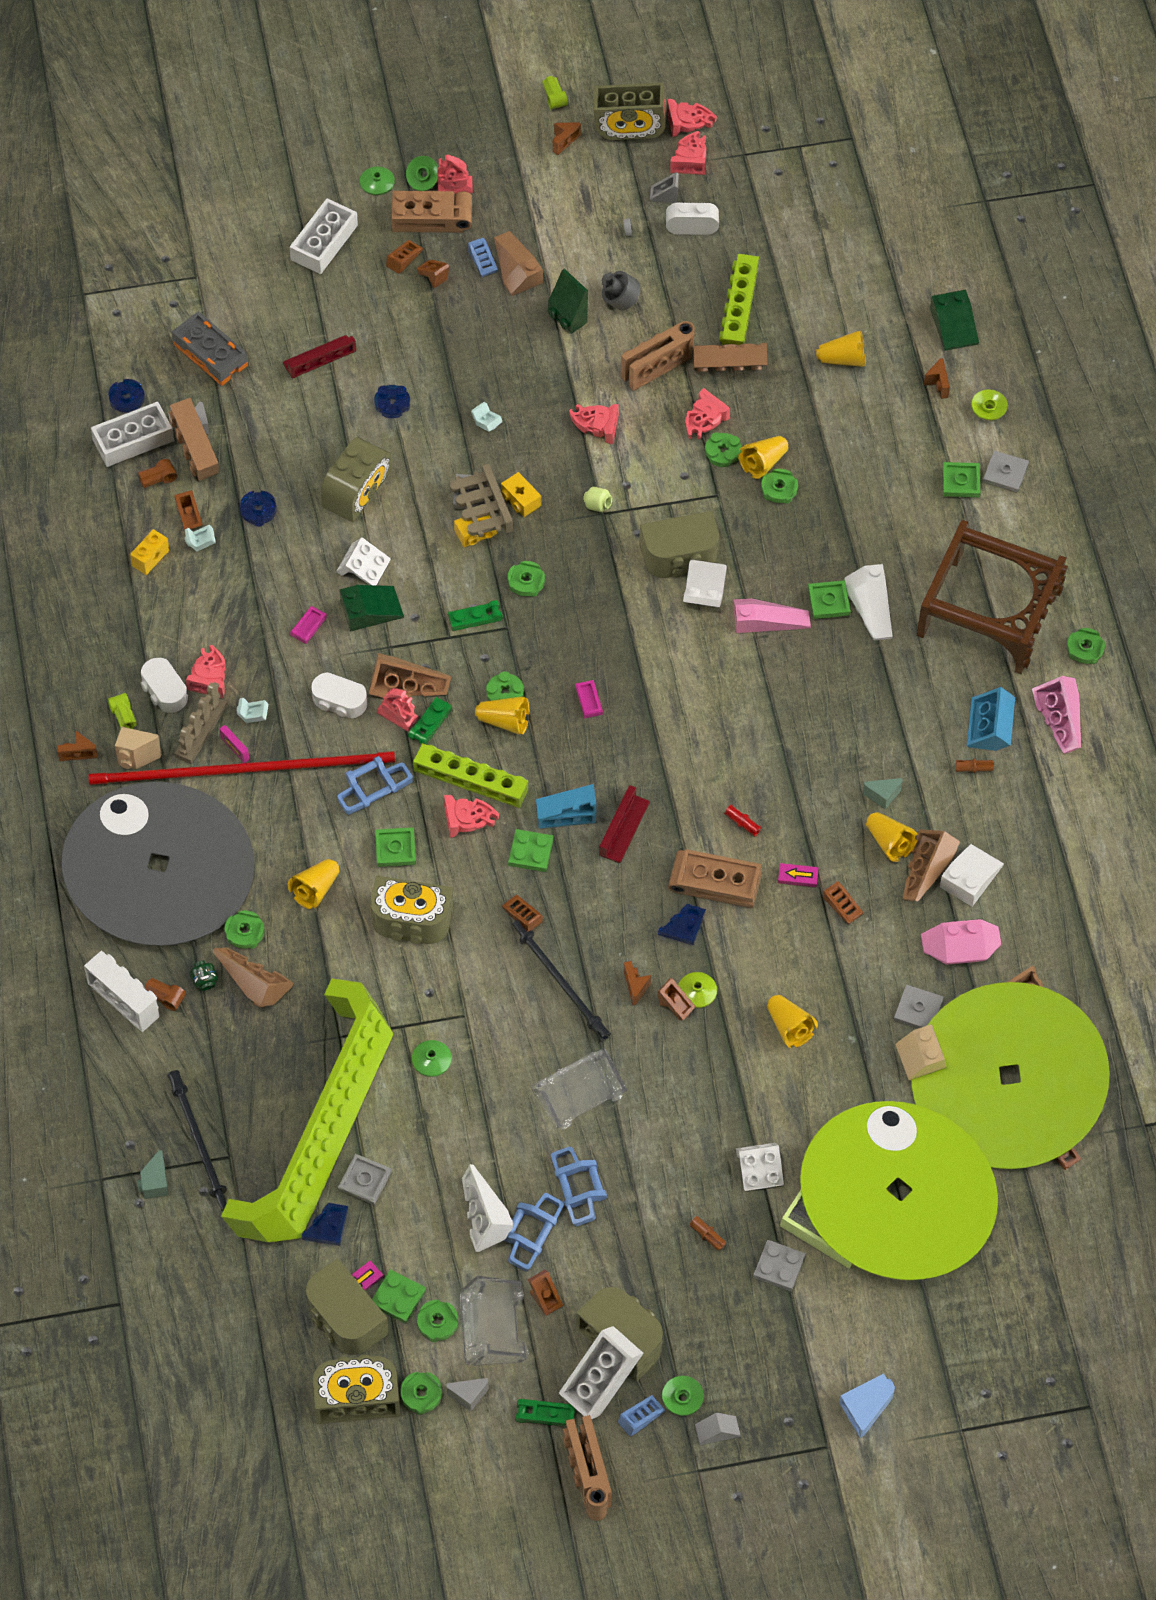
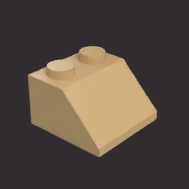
M121 727L115 744L119 766L126 769H138L161 757L159 735Z
M932 1024L913 1030L896 1043L908 1080L946 1068L945 1058Z

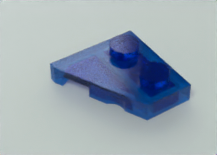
M686 904L678 914L670 918V922L664 927L661 926L659 928L658 935L694 945L706 909Z
M328 1203L322 1209V1213L312 1221V1225L308 1230L302 1233V1240L340 1246L348 1214V1206Z

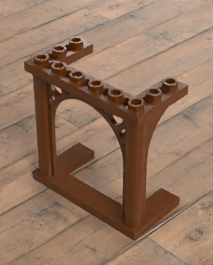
M961 520L922 602L916 636L924 638L931 622V616H934L997 641L1014 658L1016 664L1014 672L1022 674L1024 668L1028 669L1031 662L1030 657L1035 642L1033 637L1034 634H1039L1042 626L1040 621L1041 619L1045 620L1048 613L1046 608L1048 604L1052 605L1057 596L1060 597L1066 578L1065 574L1068 566L1065 565L1067 557L1060 555L1058 560L968 528L969 522ZM965 544L1015 562L1028 573L1033 584V596L1027 607L1020 613L1007 618L982 616L936 599L951 565L958 566L964 553ZM1043 573L1047 576L1045 580L1036 579L1038 574ZM1038 586H1043L1042 590H1039ZM1026 614H1030L1029 620L1025 617ZM1022 620L1026 627L1024 629L1018 628L1015 621Z

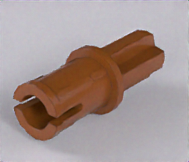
M975 758L973 760H956V772L969 771L976 773V771L994 770L993 760H975Z
M696 1216L690 1222L689 1226L702 1236V1240L706 1239L717 1250H721L725 1246L726 1241L713 1231V1227H709L703 1222L699 1216Z

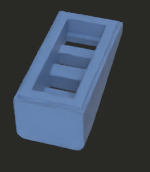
M481 238L469 242L468 252L481 277L498 272L485 239Z
M651 1395L620 1414L618 1423L631 1437L664 1413L665 1409ZM648 1404L652 1407V1409L654 1410V1412H652V1411L647 1407Z

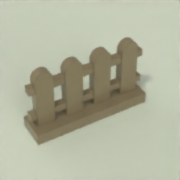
M489 464L482 465V473L475 471L473 475L468 477H455V480L450 483V490L461 493V495L456 497L457 506L467 507V509L462 511V519L464 521L472 520L473 522L468 525L469 535L482 537L485 532L492 530L499 532L501 528H504L506 533L513 532V520ZM474 487H478V488H479L478 490L471 491V492H468V493H466V491H465V490H467V489L474 488ZM481 501H484V503H485V504L478 505V506H475V507H472V505H471V504L478 503V502H481ZM488 515H490L491 517L489 519L482 520L479 522L477 520L478 518L485 517Z
M211 682L209 684L206 697H201L198 703V710L196 713H191L188 726L182 728L178 741L180 745L174 753L176 758L192 764L228 706L227 701L219 699L218 683Z

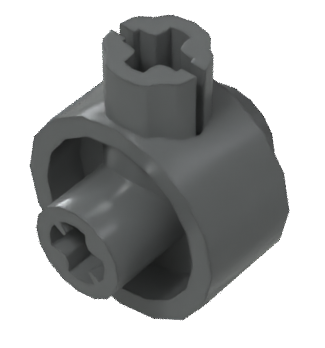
M623 271L609 272L602 277V298L606 303L623 311L637 302L640 293V283L637 279Z

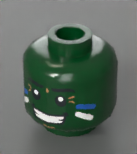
M205 960L194 963V967L189 972L195 988L206 991L216 986L215 983L218 981V976L212 963H205Z

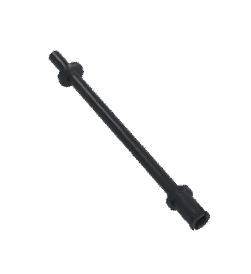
M518 920L514 921L512 926L521 936L519 939L520 944L527 943L588 1020L587 1027L595 1032L600 1041L608 1039L611 1033L601 1022L600 1016H594L536 944L533 940L534 932H527Z
M179 1070L171 1071L167 1074L173 1088L171 1091L173 1096L179 1098L213 1189L209 1191V1194L217 1198L221 1211H224L227 1204L224 1193L227 1191V1188L224 1185H220L186 1097L188 1088L183 1084Z

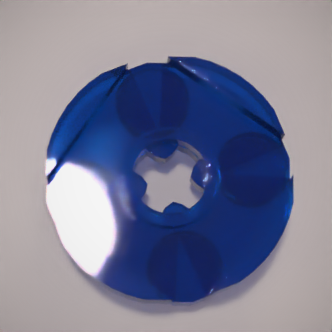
M123 379V382H115L108 392L110 406L120 412L129 413L137 410L145 401L142 385L133 379ZM127 393L130 394V397H128V398H124V396H123V395H127Z
M380 386L374 397L376 411L382 413V416L393 419L403 416L402 413L406 410L408 411L411 404L410 395L404 386ZM394 399L396 401H394V404H390L389 400Z
M267 491L248 492L240 501V513L243 519L255 526H263L276 515L277 506L275 498ZM260 505L262 506V509H260V510H256L255 507H254V506H258V507H259Z

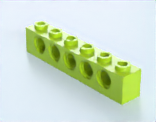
M738 254L737 261H733L732 271H735L734 275L731 274L729 285H732V289L728 288L727 299H729V303H725L724 313H727V315L723 317L721 326L724 328V331H720L719 342H722V345H741L745 342L758 272L759 256Z
M422 743L413 761L414 772L519 809L528 792V780L521 776H514L504 770L491 768L487 764L474 762L470 758L460 757L450 751L437 749L433 745Z

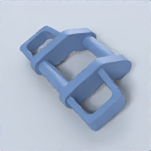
M377 756L373 758V761L360 768L345 773L350 788L338 794L337 798L345 813L349 815L370 806V803L389 793L393 794L413 782V776L404 763L401 762L386 769L381 758ZM377 768L379 775L387 786L366 797L355 778ZM402 770L407 778L395 784L390 774ZM354 793L360 803L348 807L343 799Z
M572 1147L553 1152L551 1157L555 1167V1176L559 1179L565 1197L564 1204L569 1211L572 1223L577 1227L595 1220L593 1202L602 1201L607 1198L606 1191L602 1188L596 1169L598 1167L596 1160L579 1161ZM571 1153L575 1163L559 1168L557 1158ZM580 1171H589L595 1190L573 1197L567 1176ZM588 1203L590 1214L576 1219L572 1208Z
M544 1193L535 1206L521 1202L518 1203L517 1211L512 1218L513 1228L504 1240L507 1243L514 1244L508 1258L509 1263L525 1272L531 1268L537 1255H540L541 1247L551 1228L555 1227L557 1223V1217L564 1206L562 1201L548 1193ZM544 1200H548L558 1207L554 1216L538 1208ZM524 1214L531 1215L545 1223L535 1243L514 1233ZM518 1246L533 1254L528 1264L515 1259L514 1255Z

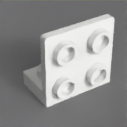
M361 537L351 544L336 572L341 576L352 572L368 585H377L390 558Z
M690 560L683 602L720 607L727 566Z
M768 1143L736 1148L737 1157L740 1159L745 1191L784 1185L778 1144Z

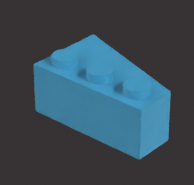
M594 784L536 799L538 828L596 823Z

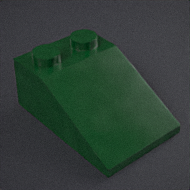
M564 268L548 300V314L551 318H555L563 329H567L572 334L588 323V290Z
M966 289L931 296L930 311L944 351L978 345V334Z
M354 585L339 589L340 602L350 631L404 618L394 586Z

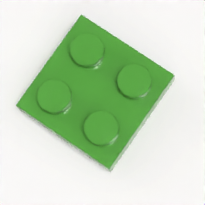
M943 462V496L980 498V463Z
M845 580L808 584L813 619L850 616L851 611Z
M414 827L375 830L377 867L416 865Z
M516 829L508 866L547 872L554 835Z
M390 1269L372 1300L383 1313L406 1324L423 1297L426 1287Z

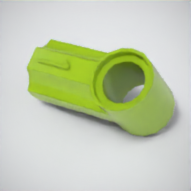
M553 76L546 77L542 81V85L547 95L549 108L553 110L568 106L567 95L565 91L561 90L557 78Z
M122 693L107 699L112 714H115L120 728L133 729L137 724L131 711L127 694Z

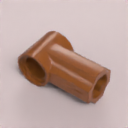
M162 459L155 467L138 472V477L144 488L162 481L163 483H171L178 476L170 459Z
M154 978L149 979L145 985L146 991H152L157 1000L164 1007L172 1011L177 1010L186 996V992L177 985L169 986Z

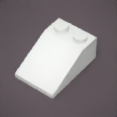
M970 844L941 877L940 888L973 907L1004 863Z

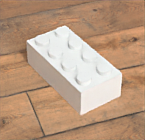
M326 199L291 244V260L322 274L358 226L357 212L330 199Z
M159 402L91 427L93 442L107 467L174 441L173 429Z
M100 951L84 965L88 984L141 1032L159 1018V1007L155 994L150 990L146 991L143 988V984L137 978L133 979L125 967H119L110 954L106 955L103 951Z
M614 1326L604 1329L600 1332L559 1394L583 1416L590 1415L591 1419L596 1418L602 1414L643 1355V1352Z

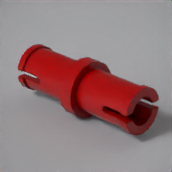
M730 805L726 812H724V815L735 821L739 828L743 827L754 837L762 829L761 826L749 818V815L743 814L733 805Z

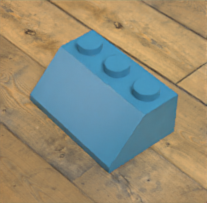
M999 687L972 697L967 738L968 747L996 751L1011 746L1015 697Z

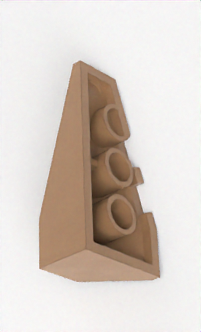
M510 231L494 237L503 284L511 296L543 283V269L535 257Z
M378 653L372 673L369 694L383 698L390 689L397 688L405 690L408 697L447 695L451 676L396 657Z
M919 829L918 836H916L917 844L912 851L914 854L913 860L909 862L908 867L911 871L905 883L903 894L905 901L918 902L956 854L960 841L945 831Z
M227 947L214 948L213 953L244 994L254 1001L253 1003L258 1007L274 1005L293 987L294 983L280 973L273 971L271 974L263 970V965L247 962V957Z

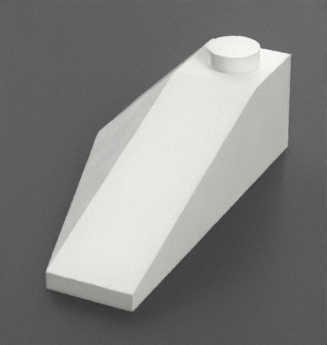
M883 564L863 566L844 579L848 598L852 600L857 613L861 615L864 625L873 640L892 639Z
M470 1164L462 1177L465 1201H469L467 1217L472 1220L473 1229H470V1237L476 1252H480L505 1240L513 1228V1221L500 1199L475 1166Z

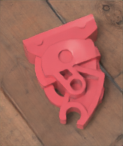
M667 99L666 112L672 137L678 136L680 132H691L704 126L711 128L713 122H716L717 116L708 108L698 103L688 105V103L681 102L677 105L675 100Z
M696 131L683 137L678 142L675 156L671 157L670 173L705 175L706 136L699 138L700 132Z
M445 155V161L440 158L437 172L438 191H454V194L461 191L473 193L472 176H469L466 170V163L450 155Z
M705 388L699 392V400L693 404L692 411H688L685 418L689 439H692L693 433H697V439H701L702 433L709 432L717 427L721 421L730 419V408Z
M577 404L575 407L579 412L575 413L572 409L569 410L573 423L584 434L590 432L600 438L604 436L606 443L613 444L619 417V404H613L610 407L595 405L585 408Z
M210 645V653H206L204 648L201 649V656L193 665L191 675H188L186 678V686L189 691L207 695L209 684L216 682L219 684L218 693L220 698H223L225 693V659L213 645Z
M392 688L383 697L384 700L378 707L377 714L408 732L418 720V716L414 713L415 706L411 703L412 698H408L405 690Z
M444 795V808L450 838L457 836L459 832H471L475 829L483 828L485 825L494 827L495 821L490 818L499 819V813L482 800L475 799L472 802L467 799H459L455 801L452 795Z

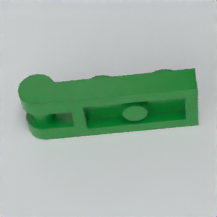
M493 600L488 604L448 612L452 631L501 621L503 615L499 611V602Z
M436 697L417 724L409 731L408 738L416 739L420 744H427L451 712L452 705Z
M518 1399V1413L515 1415V1421L519 1423L530 1422L566 1427V1421L574 1419L575 1408L571 1404ZM527 1409H533L532 1414L526 1413Z

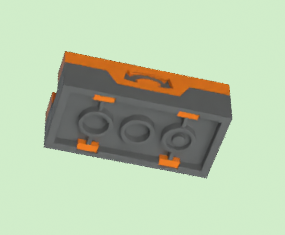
M199 311L172 331L173 345L221 386L231 379V375L234 372H241L248 366L247 352Z

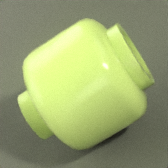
M591 487L585 492L583 500L587 509L604 512L610 508L612 496L606 489Z

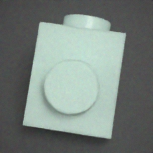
M486 402L481 403L471 411L476 425L487 431L495 429L503 422L501 416L489 410Z
M210 525L194 532L189 528L185 529V542L195 551L202 550L216 543L214 531Z
M240 698L237 714L245 723L266 720L269 704L265 700L248 703L244 698Z

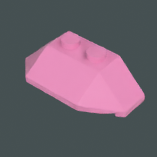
M981 919L941 923L921 934L924 953L931 955L946 965L986 961L1001 946L998 926Z

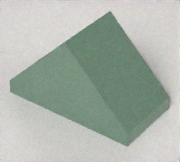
M902 778L864 782L863 795L886 809L901 792L903 780Z

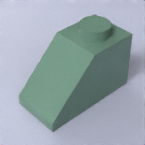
M158 1151L140 1172L141 1180H137L139 1192H143L144 1199L168 1195L163 1152Z

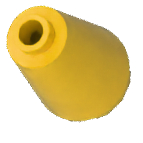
M856 331L819 345V349H816L817 360L827 364L866 366L862 332Z
M776 436L744 445L740 448L741 453L738 456L740 465L746 473L750 472L753 475L751 476L752 478L759 479L765 476L788 451L787 440L782 436Z
M522 696L480 702L475 708V716L484 723L515 734H524L528 726V721L525 718L526 714H529L530 711L527 698Z
M879 812L868 816L866 827L888 859L892 862L900 861L898 858L901 856L906 858L913 851L917 844L915 837L916 835L918 836L914 829Z
M326 859L292 876L288 881L289 892L293 891L295 894L294 900L307 909L316 908L340 872L339 865L334 860Z
M782 995L772 996L768 1000L767 1009L784 1044L789 1048L792 1045L800 1047L813 1037L812 1031L814 1028L817 1029L818 1022L812 1015Z

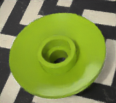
M987 389L974 395L971 406L973 412L978 417L985 420H996L1006 413L1008 403L1003 394Z
M689 973L680 980L678 985L696 1006L695 1008H703L710 1005L717 995L715 981L705 973ZM699 985L701 988L697 989L694 986Z

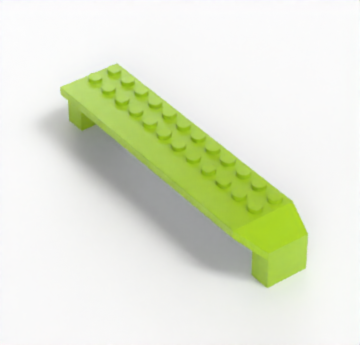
M332 978L324 996L338 1015L354 1018V1024L278 1189L254 1203L233 1199L228 1200L221 1217L238 1237L263 1242L302 1238L394 1035L378 1005L360 982Z

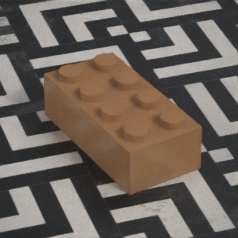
M191 398L170 405L168 419L171 427L176 428L175 436L178 443L183 444L182 452L186 461L189 460L192 476H196L198 481L218 474L219 465Z

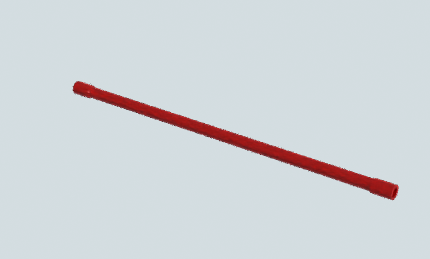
M394 751L362 755L118 773L89 774V785L367 764L377 756L381 758L383 763H395Z

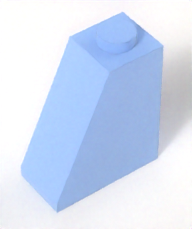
M884 1374L840 1396L839 1404L860 1438L866 1434L893 1399L895 1386L891 1379H887Z

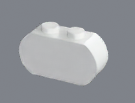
M673 203L666 209V228L672 234L711 235L719 228V210L711 203Z
M153 658L143 665L141 669L142 682L140 683L143 690L150 693L153 704L155 706L158 705L162 711L167 713H174L184 708L188 701L187 687L168 660Z
M328 672L318 675L312 682L313 702L324 711L329 710L341 717L348 718L359 717L365 712L367 708L366 689L362 684Z

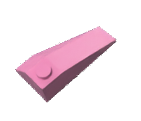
M756 599L733 600L736 633L811 628L808 610Z
M1061 676L1032 688L1036 707L1042 712L1045 717L1044 721L1052 729L1053 736L1062 752L1066 754L1081 748L1080 704L1075 678Z

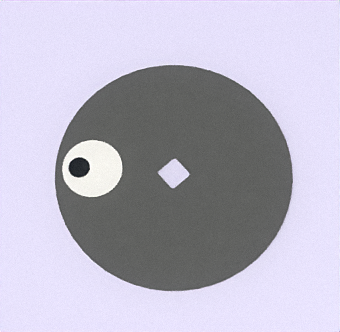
M145 782L132 784L109 792L90 804L79 815L70 828L64 842L62 874L65 886L74 904L87 919L100 929L133 943L158 946L175 945L208 935L224 925L231 915L232 917L244 903L252 885L254 854L251 841L241 822L217 799L195 788L181 784ZM152 853L170 858L165 872L147 868Z

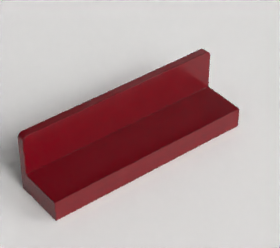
M344 335L283 361V365L293 379L356 352V341L353 336L348 337Z
M628 786L599 846V856L617 863L622 862L650 803L649 800L636 796V787Z

